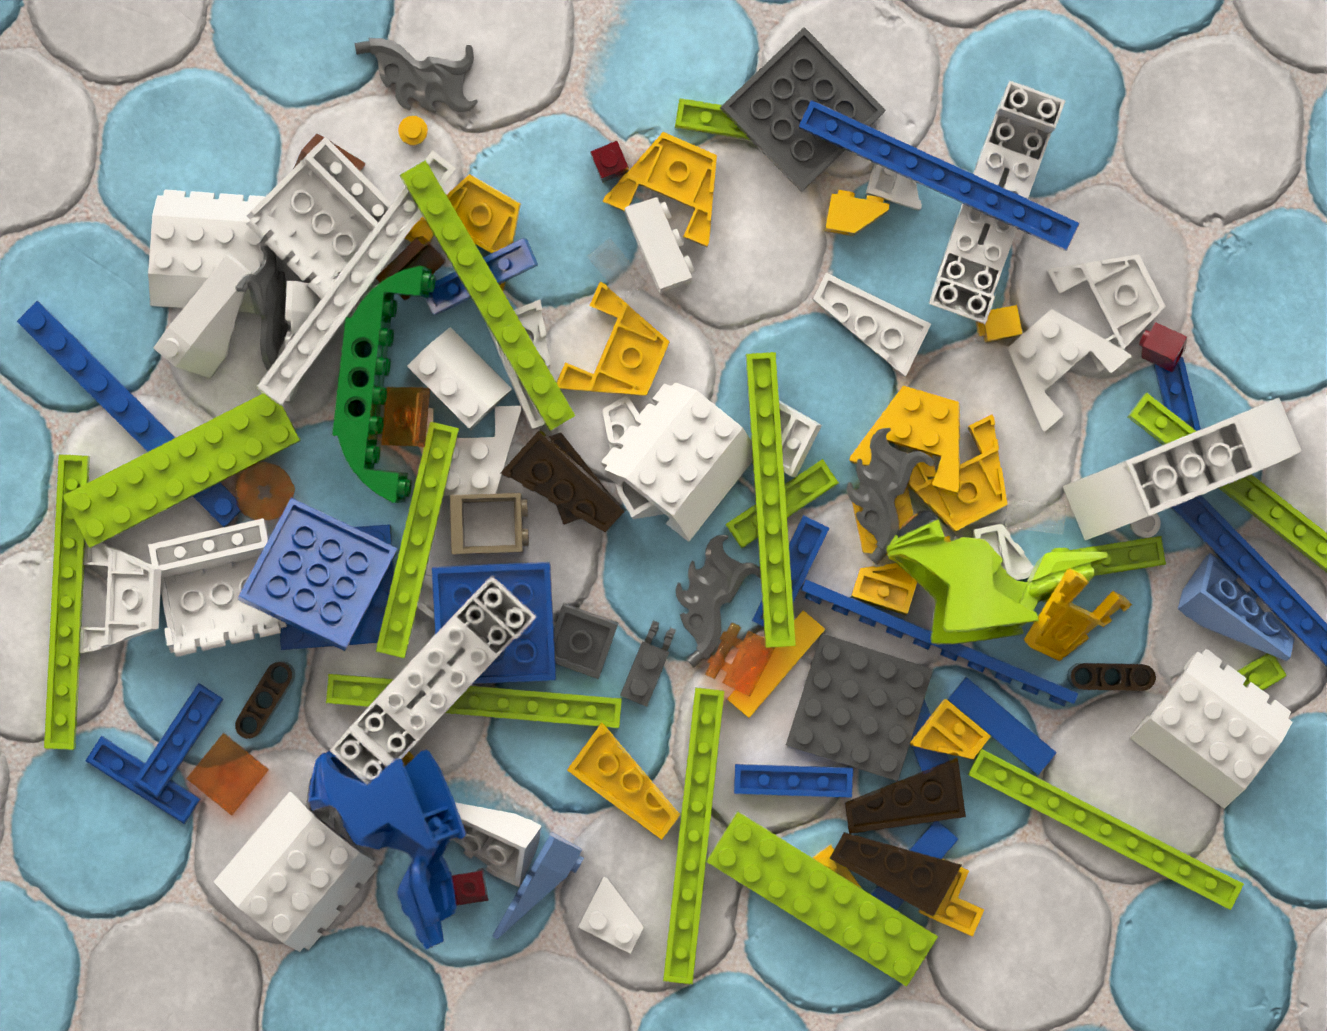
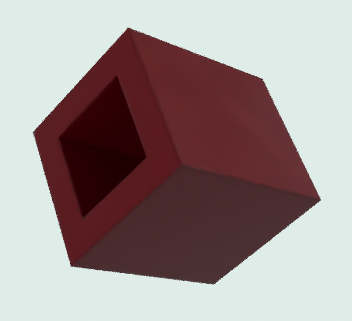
M617 140L590 151L591 158L602 183L629 171L628 164Z
M1155 322L1151 331L1145 330L1139 342V346L1142 347L1141 358L1173 372L1186 349L1187 336Z

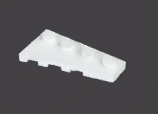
M825 273L813 298L814 302L906 377L931 323L828 273Z
M540 299L514 311L551 373L550 355L547 348L546 330L543 323ZM488 328L531 430L546 425Z

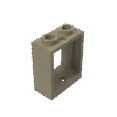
M521 493L450 495L451 554L523 552V546H529L528 529H523L522 517H528L527 499H522ZM514 502L515 545L465 547L464 503Z

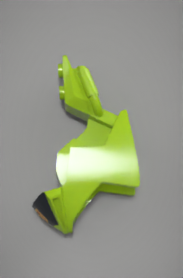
M926 510L919 511L910 517L886 547L888 559L895 561L934 598L935 608L930 640L933 644L948 645L1024 634L1022 626L1028 622L1039 621V617L1034 611L1037 603L1041 601L1044 603L1049 600L1069 568L1082 574L1090 582L1094 577V570L1091 567L1102 563L1108 557L1107 552H1098V549L1093 547L1082 548L1080 552H1069V548H1054L1036 562L1027 582L1017 581L1001 566L1003 559L986 540L962 537L947 542L944 540L945 537L938 517Z

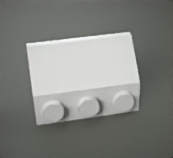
M656 197L625 207V216L659 294L692 281L691 273L695 272L689 256L683 258L679 249L683 242L678 230H671L667 220L672 217L666 203L660 204Z
M451 327L427 345L407 365L470 430L512 390Z

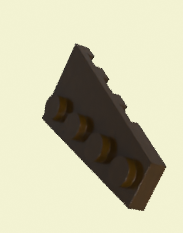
M541 429L500 472V474L507 478H512L521 483L523 487L530 491H535L546 497L548 501L555 505H560L571 511L573 515L603 532H607L627 510Z
M958 758L845 802L849 833L966 817Z
M846 832L843 833L830 856V859L931 916H934L962 866V864Z

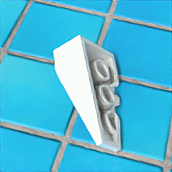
M227 254L169 325L153 349L177 368L205 377H212L228 355L231 335L235 331L237 324V314L246 292H237L236 285L244 275L251 274L252 272L233 256Z
M287 281L285 320H287L288 325H291L290 331L287 330L285 336V347L321 300L308 286L309 283ZM303 376L284 400L286 403H293Z
M628 395L602 409L610 450L613 447L621 450L617 444L620 438L631 425L639 427L635 423L639 413ZM623 482L620 486L616 484L618 495L633 519L664 514L626 482Z
M455 803L466 832V837L463 839L454 838L452 840L465 849L463 853L470 859L475 856L487 865L485 870L490 874L520 887L538 848L542 826L514 813Z

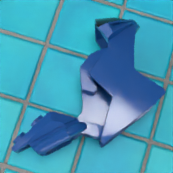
M423 750L405 767L400 758L395 759L367 785L331 751L321 754L315 761L313 773L309 781L307 809L314 811L331 805L341 815L343 827L355 844L377 850L389 847L409 854L413 861L409 865L397 890L402 910L410 919L416 930L417 939L424 945L426 950L444 942L441 921L456 914L457 906L452 873L449 871L448 864L442 855L450 840L454 838L463 839L466 837V832L439 765L428 750Z

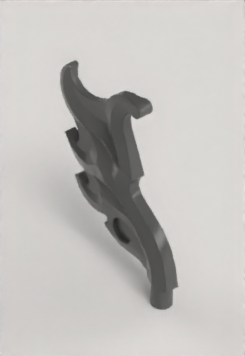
M369 38V41L355 43L357 55L370 52L372 55H375L378 60L380 78L387 88L391 87L392 83L396 84V99L405 109L411 110V106L407 102L409 98L418 101L425 110L431 113L437 112L432 106L435 101H441L457 112L470 111L478 103L477 100L468 101L464 97L462 90L465 73L471 69L474 62L473 47L471 45L466 46V55L460 61L427 57L423 61H418L401 45L391 40Z
M264 245L260 247L264 253L260 268L254 274L244 275L236 285V291L246 292L248 287L255 314L261 316L260 351L265 368L269 371L278 359L279 349L287 334L288 323H285V273L278 271L277 278L276 255L268 246Z
M882 428L873 435L870 442L871 462L868 466H864L862 459H858L856 471L860 480L859 489H854L851 482L847 484V494L850 500L856 505L863 507L862 512L858 511L856 513L858 521L877 540L876 545L878 547L869 556L877 565L888 554L886 553V547L899 531L895 498L898 495L904 494L916 464L924 462L929 466L935 465V460L921 451L906 453L893 448L886 438L891 428Z
M718 535L710 540L705 550V564L701 569H695V563L691 561L688 569L689 589L687 591L682 590L681 583L679 582L675 589L678 601L682 606L689 609L687 614H680L681 621L687 631L695 638L698 645L696 647L697 650L686 659L693 668L704 659H708L720 640L722 631L721 606L732 601L743 580L748 575L755 574L761 579L759 566L750 562L742 564L724 552L723 542L728 539V535Z

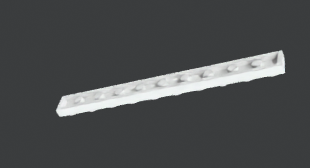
M432 150L425 160L439 184L443 187L456 168ZM406 186L256 387L277 404L282 405L422 215Z

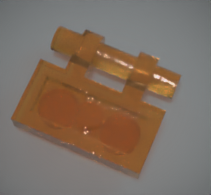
M731 622L726 632L723 631L720 637L721 643L715 655H711L707 662L710 665L705 675L715 680L719 671L722 670L727 673L722 682L724 685L750 697L775 647L765 648V638L749 630L744 640L738 639L737 636L742 627ZM733 646L739 650L732 664L725 662V659Z

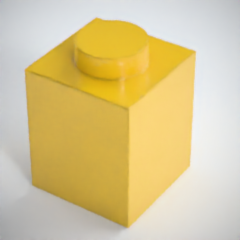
M1017 305L990 310L986 324L976 321L979 337L984 336L985 342L1022 335Z

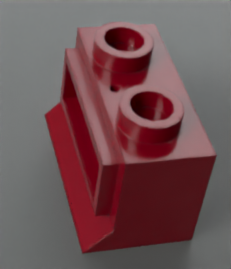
M484 868L477 869L475 872L452 875L456 906L489 901Z

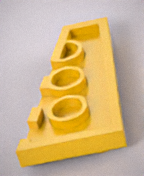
M603 723L599 725L567 769L568 772L661 840L680 816V813Z

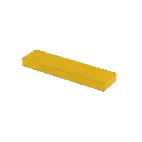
M804 610L794 620L796 646L770 648L727 698L748 718L752 716L825 630L823 626Z

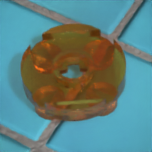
M261 462L248 467L239 475L235 483L237 506L245 516L252 520L264 518L265 521H270L281 517L289 500L293 498L295 493V487L287 472L281 467L267 462ZM259 485L262 487L268 485L271 488L269 491L271 494L270 499L264 497L262 500L259 499L258 495L260 492L257 489Z

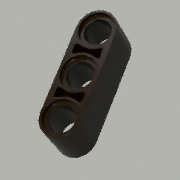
M284 661L275 662L267 668L235 722L236 732L245 739L255 738L264 731L295 679V670L291 664ZM279 666L284 667L288 672V678L284 683L277 682L273 677L274 670ZM264 691L271 694L273 698L272 705L269 708H263L258 703V697ZM246 717H252L256 720L257 729L254 733H247L244 730L243 721Z
M1076 663L1068 670L1067 678L1071 686L1082 690L1145 691L1152 688L1155 684L1156 674L1153 668L1144 664ZM1085 668L1089 672V680L1085 684L1080 685L1075 680V673L1078 669ZM1111 668L1115 669L1119 676L1118 681L1114 685L1107 684L1104 679L1106 671ZM1139 669L1145 670L1148 675L1147 682L1141 686L1137 685L1134 681V674Z

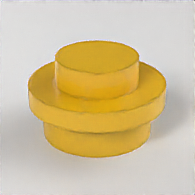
M408 116L399 124L398 133L404 143L418 145L426 139L428 128L425 121L420 117Z

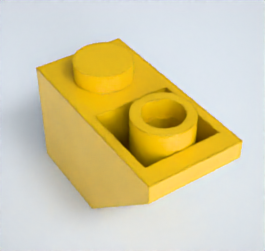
M838 190L837 194H831L824 231L854 236L885 215L889 210L890 204L883 203L884 198L867 195L866 199L855 198V193Z

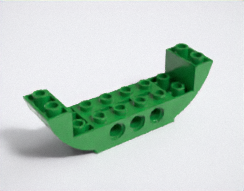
M424 266L402 270L386 278L374 287L360 302L351 318L346 317L332 436H338L342 452L358 478L377 495L392 503L405 502V498L410 497L412 480L408 479V473L374 469V463H379L381 453L380 446H377L378 434H382L384 427V417H380L381 405H385L387 401V388L383 387L384 377L389 376L391 359L387 358L388 347H392L394 341V329H390L391 317H396L398 306L397 300H394V294L429 298V292H434L436 276L431 275L432 269ZM368 343H370L372 346V352L368 357H366L364 354V348ZM366 372L369 380L366 386H363L361 384V376ZM361 401L365 405V412L362 416L357 411L358 404Z

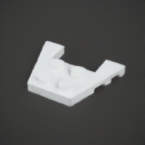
M1139 254L1047 270L1059 294L1086 280L1088 281L1114 331V335L1105 340L1123 350L1166 307ZM1090 351L1089 353L1099 372L1104 370L1106 367Z
M1053 309L1048 311L1008 347L1011 358L1044 432L1065 415L1045 391L1084 356L1092 351L1111 374L1131 357L1125 350Z
M495 406V437L457 438L444 496L497 493L502 477L500 472L505 467L522 411L521 406ZM407 409V415L422 454L429 423L434 422V409Z
M85 541L84 565L108 566L105 628L81 627L80 653H93L159 629L161 569L105 543L89 548Z

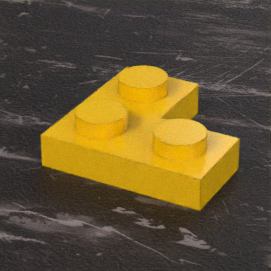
M961 867L934 916L920 909L918 913L973 937L984 909L958 898L969 873L968 869Z

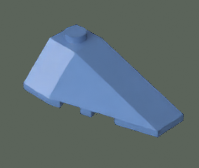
M1211 553L1206 555L1183 588L1178 610L1202 627L1285 661L1289 660L1295 638L1271 612H1264L1255 601L1257 596L1252 590L1247 593L1236 581L1239 577L1225 563Z
M551 832L492 937L498 939L561 883L570 871L576 873L584 859L580 856L582 848Z

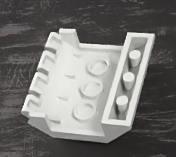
M324 137L246 215L250 219L246 225L260 239L266 235L269 240L265 244L281 260L287 256L290 261L286 265L303 281L308 277L311 280L308 286L322 299L392 203Z
M165 190L163 196L157 195L152 215L148 269L150 306L184 308L227 254L233 256L252 272L251 274H254L263 262L264 253L260 247L267 246L265 243L269 238L264 235L260 239L246 225L250 220L246 215L265 197L249 196L248 202L244 201V195L220 194L219 200H217L214 193L191 192L190 198H187L185 191ZM248 287L243 304L240 305L238 312L255 313Z
M675 382L672 386L664 384L652 399L656 406L648 404L635 420L639 427L631 425L617 442L621 450L613 447L601 464L605 467L608 478L618 486L626 482L670 518L666 524L689 542L752 463V444L744 428L697 390Z
M264 518L148 545L152 565L161 569L160 591L167 622V628L164 631L167 646L171 653L175 652L176 657L196 653L199 646H201L202 651L226 646V640H230L231 644L253 640L256 633H259L260 638L281 633V628L286 627V623L238 601V596L270 538Z
M1205 649L1202 653L1197 651L1191 656L1183 667L1185 671L1150 716L1146 715L1130 736V739L1221 807L1226 808L1248 787L1281 744L1292 724V721L1288 719L1291 711L1276 700H1273L1269 705L1267 701L1270 696L1252 682L1245 687L1243 685L1246 680L1244 676L1228 664L1221 669L1219 666L1222 660L1208 649Z
M289 791L218 875L214 883L240 910L283 944L300 952L303 948L309 950L322 935L319 931L320 927L326 930L341 913L337 907L339 905L346 907L360 890L356 886L357 883L360 882L364 885L377 868L373 865L376 861L360 846L355 847L317 817L313 811H309L306 803Z

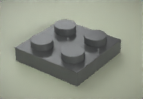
M563 603L554 627L556 664L599 679L619 623Z

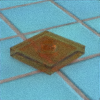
M387 387L381 445L425 447L430 388Z
M223 733L186 779L232 816L270 769L226 733Z

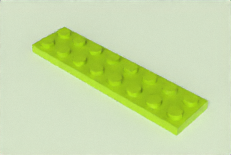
M262 393L63 495L88 547L93 548L301 440L283 405L277 404Z
M739 811L736 812L706 860L707 863L906 987L938 938L933 932Z

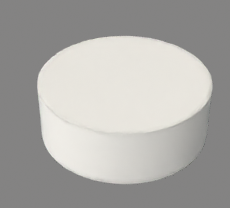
M1157 513L1130 523L1133 533L1141 538L1154 536L1161 526L1160 517Z

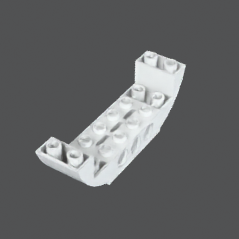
M1009 80L973 174L1028 199L1051 133L1057 126L1065 100ZM962 204L944 252L929 304L986 324L995 299L994 292L1017 228Z
M1276 398L1062 487L1084 540H1088L1246 477L1302 451L1280 398Z
M493 576L490 577L379 694L330 751L368 785L395 759H402L513 639H516L530 625L536 616Z

